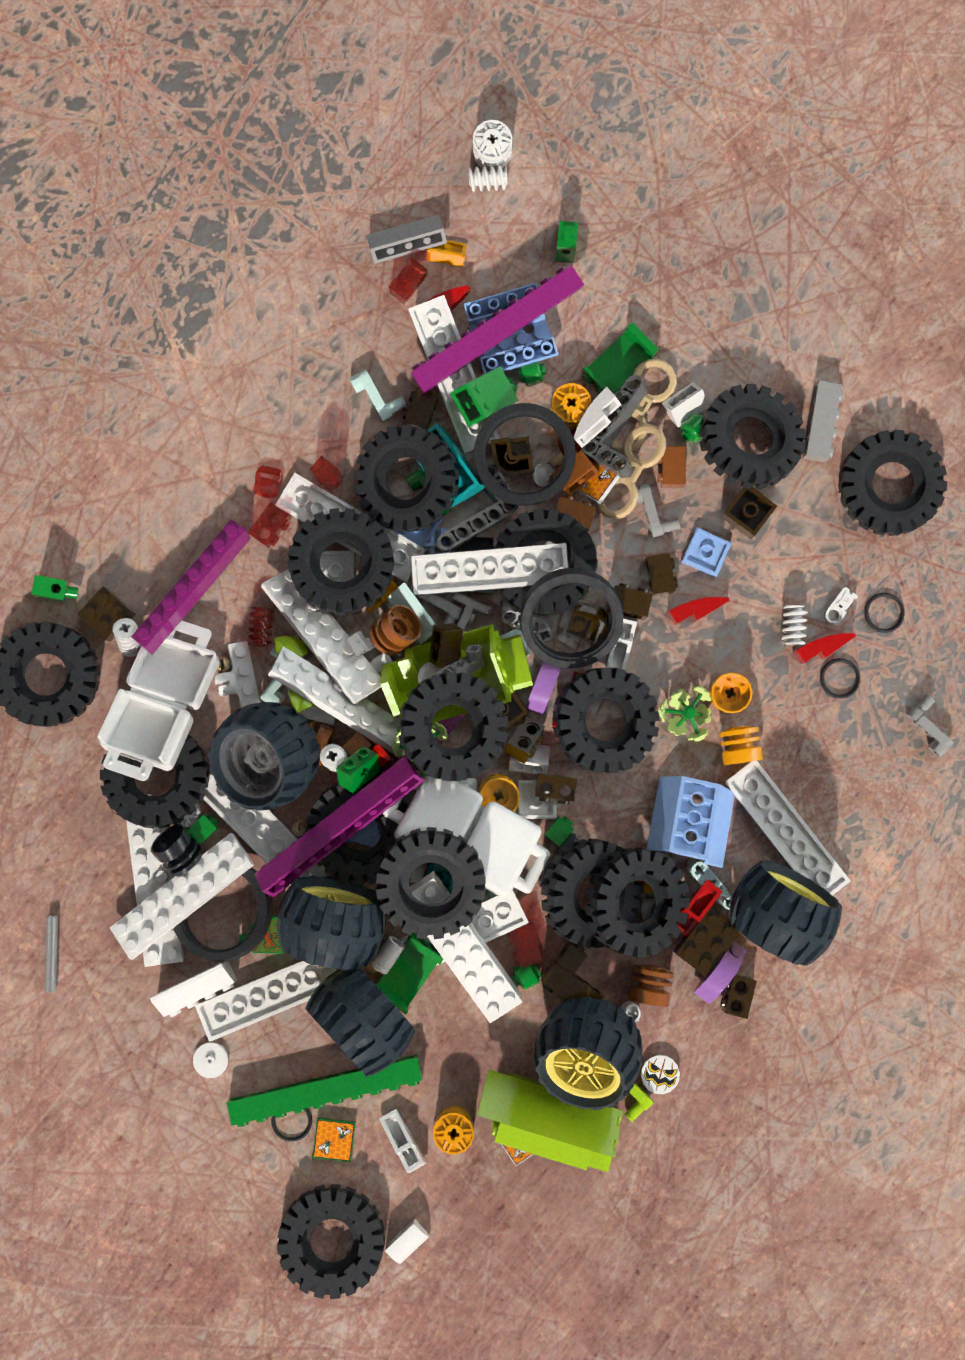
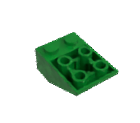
M501 366L450 393L468 428L489 418L498 410L519 401Z

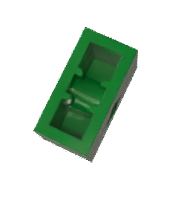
M363 746L336 767L339 785L352 793L358 790L380 772L378 754Z

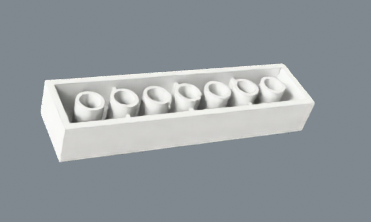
M434 871L409 887L412 895L418 901L429 905L441 903L450 895ZM472 923L466 928L461 926L460 932L452 936L449 933L444 934L442 939L434 940L433 935L427 936L490 1023L523 1002L522 993Z

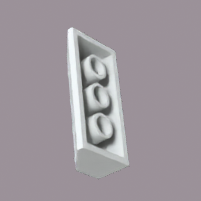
M229 961L220 962L157 993L150 1000L163 1017L167 1015L173 1017L181 1013L180 1009L185 1006L190 1009L199 1004L198 1000L204 997L208 1000L216 996L215 992L220 989L223 992L234 987L233 983L237 981V978Z

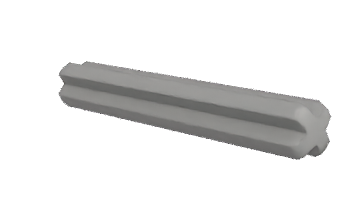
M56 915L46 917L45 992L47 993L56 991L58 916Z

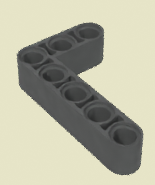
M638 375L630 376L616 394V398L621 403V406L608 416L611 423L582 448V451L591 461L621 478L629 477L633 472V466L624 455L610 448V445L647 394L648 388Z
M486 464L492 477L501 486L511 490L494 464ZM485 487L484 490L493 505L443 532L435 542L436 550L441 554L449 553L510 518L517 511L519 505H513L500 500ZM505 504H510L512 506V510H508L505 507ZM489 513H494L497 519H492ZM473 522H479L481 528H476ZM457 531H463L465 533V537H460L457 534ZM441 540H447L449 546L442 545Z

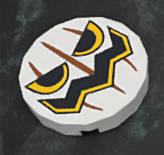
M653 1055L641 1067L643 1084L649 1091L655 1094L669 1093L679 1082L680 1072L678 1065L672 1058L666 1055Z

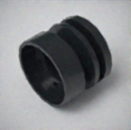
M175 824L164 830L157 836L150 848V852L159 862L163 863V866L172 876H181L190 871L199 862L204 853L202 846L194 838H191V834L181 824Z

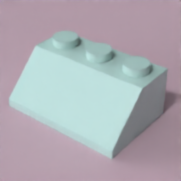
M404 582L387 597L389 601L387 606L390 609L395 605H404L415 612L420 620L422 630L420 637L414 642L415 644H424L432 639L433 625L436 624Z

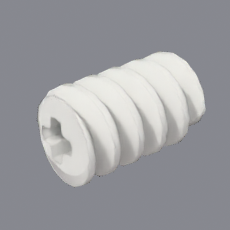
M498 165L497 171L494 170L493 166H490L489 172L485 166H483L481 172L478 167H475L474 172L469 167V186H471L473 192H475L477 186L480 191H483L484 186L490 191L492 185L496 191H498L499 185L502 186L503 190L506 189L507 166H505L504 171L500 165Z
M785 605L783 607L784 610L788 611L783 614V617L788 620L782 622L784 626H787V628L782 629V632L787 634L781 638L787 642L784 644H806V642L801 640V638L806 637V634L801 633V630L807 629L806 626L801 625V623L807 621V619L802 617V615L808 614L807 611L802 610L805 606Z
M123 618L114 623L113 633L121 654L126 657H134L141 648L131 638L138 629V626L132 619Z
M335 744L325 746L320 753L321 763L336 773V767L350 757L344 749Z

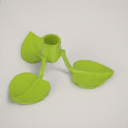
M280 636L274 640L277 656L283 646L300 657L307 654L306 645L296 637ZM288 688L290 702L297 714L315 706V704Z

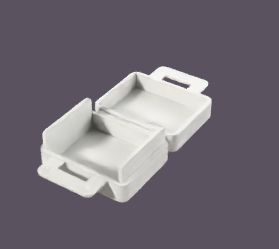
M181 621L153 655L142 647L140 648L126 679L131 689L130 691L119 689L98 734L100 745L108 751L103 762V766L106 769L145 781L148 779L153 766L166 771L174 767L194 721L186 708L191 710L200 708L220 662L214 651L206 649L212 635L209 629ZM175 631L197 637L196 644L193 645L173 638ZM119 755L142 762V765L139 768L117 759Z
M426 773L424 776L425 781L414 788L416 793L405 813L397 810L402 798L383 812L385 817L398 823L394 832L396 839L403 834L405 836L410 835V831L420 828L421 831H426L427 827H437V831L442 832L443 829L453 831V835L456 837L461 835L468 840L470 847L473 845L478 852L479 859L482 860L486 878V889L502 897L510 895L514 887L524 893H530L550 857V852L537 844L542 832L538 825L496 802H489L484 807L481 806L483 801L482 795L458 781L435 779L427 776ZM532 854L536 858L526 878L523 879L519 876Z

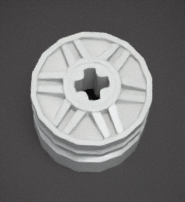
M498 120L482 122L473 133L474 160L480 167L483 168L485 166L487 170L490 169V166H493L494 170H497L498 165L501 168L506 166L512 153V134L506 124Z

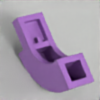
M542 662L525 706L527 710L543 715L560 673V667Z
M734 941L710 975L701 978L694 993L708 1004L715 1000L739 970L747 950Z

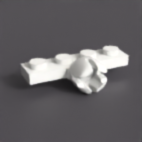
M248 642L228 644L232 671L219 673L215 677V685L226 683V685L216 688L220 696L237 695L240 708L260 703Z

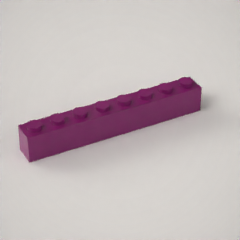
M230 520L131 638L153 655L251 538L247 531L233 520Z

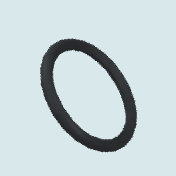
M879 593L871 597L864 610L868 625L881 633L896 630L902 624L905 616L902 602L896 596L889 593ZM879 597L892 598L900 607V619L891 628H878L869 618V607Z
M842 658L833 659L821 671V686L831 697L847 698L853 695L859 687V670L849 660ZM838 662L850 665L856 673L854 688L843 695L834 694L829 691L824 682V674L827 668Z
M306 1108L308 1126L300 1136L290 1138L282 1135L276 1127L275 1116L271 1118L273 1131L279 1138L285 1141L294 1142L301 1140L311 1129V1112Z

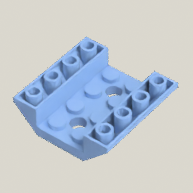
M537 282L464 303L469 330L472 332L477 329L476 325L484 319L487 321L492 319V314L502 308L504 311L509 307L508 303L515 298L520 300L525 297L524 293L530 288L534 287L537 289ZM543 314L529 323L534 328L532 333H525L522 328L478 357L483 373L486 374L500 366L504 372L558 356L554 338L551 337L545 315Z
M685 776L659 777L646 849L657 851L664 855L669 852L701 859L703 864L722 868L734 793L720 784ZM699 795L702 798V803L695 804L692 796ZM686 833H694L696 840L693 842L688 841Z

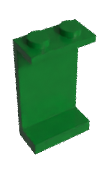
M632 322L627 327L626 332L591 365L583 368L582 377L589 385L593 384L598 395L606 387L615 394L621 389L625 381L633 375L634 370L639 364L652 359L657 355L659 349Z
M413 932L404 942L405 948L392 968L389 969L388 974H383L376 984L398 1010L404 1014L408 1013L409 1004L437 963L441 964L444 960L433 944L425 939L417 938V934Z

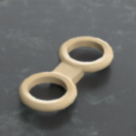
M648 359L640 363L634 370L633 375L641 376L644 370L650 367H658L663 369L669 377L667 390L660 395L652 396L646 394L631 415L638 422L639 426L647 424L644 417L653 403H661L667 400L675 391L677 376L673 367L666 361ZM648 433L641 434L633 443L632 451L641 447ZM614 440L610 445L614 450L624 452V444Z
M649 424L638 426L626 437L624 455L632 464L633 472L627 478L620 477L615 484H625L629 489L630 497L628 503L617 511L608 510L604 500L600 505L596 503L599 512L606 518L620 519L631 513L638 500V489L635 483L644 468L652 467L664 456L666 438L662 430L657 426ZM644 433L654 434L658 440V447L653 456L646 460L634 458L632 446L636 438Z

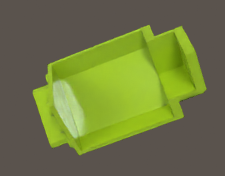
M493 624L463 632L460 659L466 657L465 650L469 645H482L486 665L471 674L474 678L479 677L484 680L487 687H492L498 693L496 696L498 701L502 700L503 704L511 702V694L514 693V690L533 685L521 634L501 639L499 630L495 631ZM431 642L406 648L403 659L382 664L380 685L393 716L398 715L399 719L402 716L400 712L401 706L408 699L406 696L412 689L418 687L419 670L424 664L429 662ZM447 705L437 711L432 723L464 715L468 712L460 706Z
M488 1069L477 1116L492 1120L491 1135L494 1136L495 1143L583 1170H587L589 1166L608 1172L612 1157H616L615 1147L619 1139V1124L623 1110L614 1107H605L601 1110L580 1109L577 1106L565 1104L554 1095H550L544 1085L540 1084L537 1080L511 1072L510 1075Z

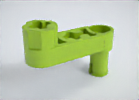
M636 1083L629 1092L636 1098V1102L624 1113L631 1122H634L644 1110L647 1111L654 1103Z

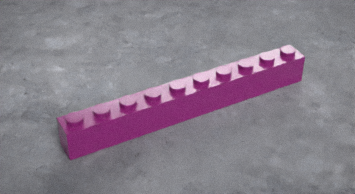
M571 265L568 268L563 266L556 271L557 275L552 279L550 276L540 282V287L537 289L534 287L530 288L524 293L525 297L520 300L515 298L508 303L509 307L504 311L502 308L492 314V319L489 321L486 319L482 320L476 325L477 329L472 332L467 330L460 335L462 339L456 343L454 340L444 346V351L441 353L436 351L428 357L429 361L424 364L420 362L412 367L414 371L411 372V376L422 393H426L582 289L584 283Z
M406 756L398 760L395 765L383 772L373 782L367 784L364 789L353 795L350 800L338 807L328 817L321 820L319 824L307 831L305 835L293 842L282 853L276 855L273 860L262 866L255 873L262 892L275 897L292 884L294 880L301 877L425 781L420 771L413 766L415 763L408 760Z

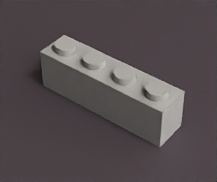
M439 214L366 235L374 264L447 243Z
M820 380L815 384L803 459L826 462L829 457L832 458L834 446H831L832 439H835L837 434L835 422L836 420L838 421L840 416L838 404L843 398L842 384Z

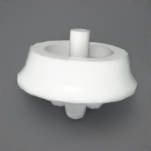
M546 463L537 465L533 473L535 483L541 487L549 485L554 479L552 473H554L553 468Z
M631 1001L623 1003L621 1008L635 1022H638L641 1016L639 1006Z

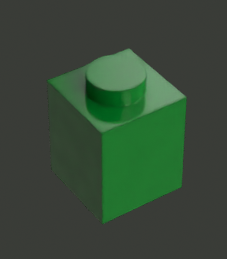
M204 814L187 831L201 845L220 827L217 825L219 823L213 815L210 814L208 816Z
M558 816L544 834L560 847L573 832V822L566 816L563 818Z

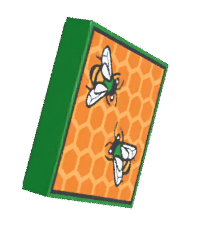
M317 1117L312 1158L351 1162L356 1122Z

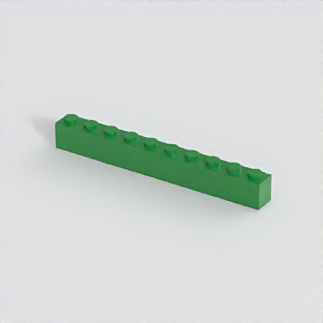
M418 1054L398 1058L381 1072L366 1077L359 1068L230 1098L226 1104L231 1126L243 1127L254 1120L257 1123L264 1122L271 1116L281 1118L292 1111L297 1114L306 1111V1108L313 1107V1109L322 1108L326 1103L330 1102L335 1105L344 1102V1099L347 1098L356 1100L368 1093L372 1096L382 1093L381 1090L389 1089V1091L398 1090L401 1088V1085L415 1086L420 1084L419 1081H422L423 1075Z

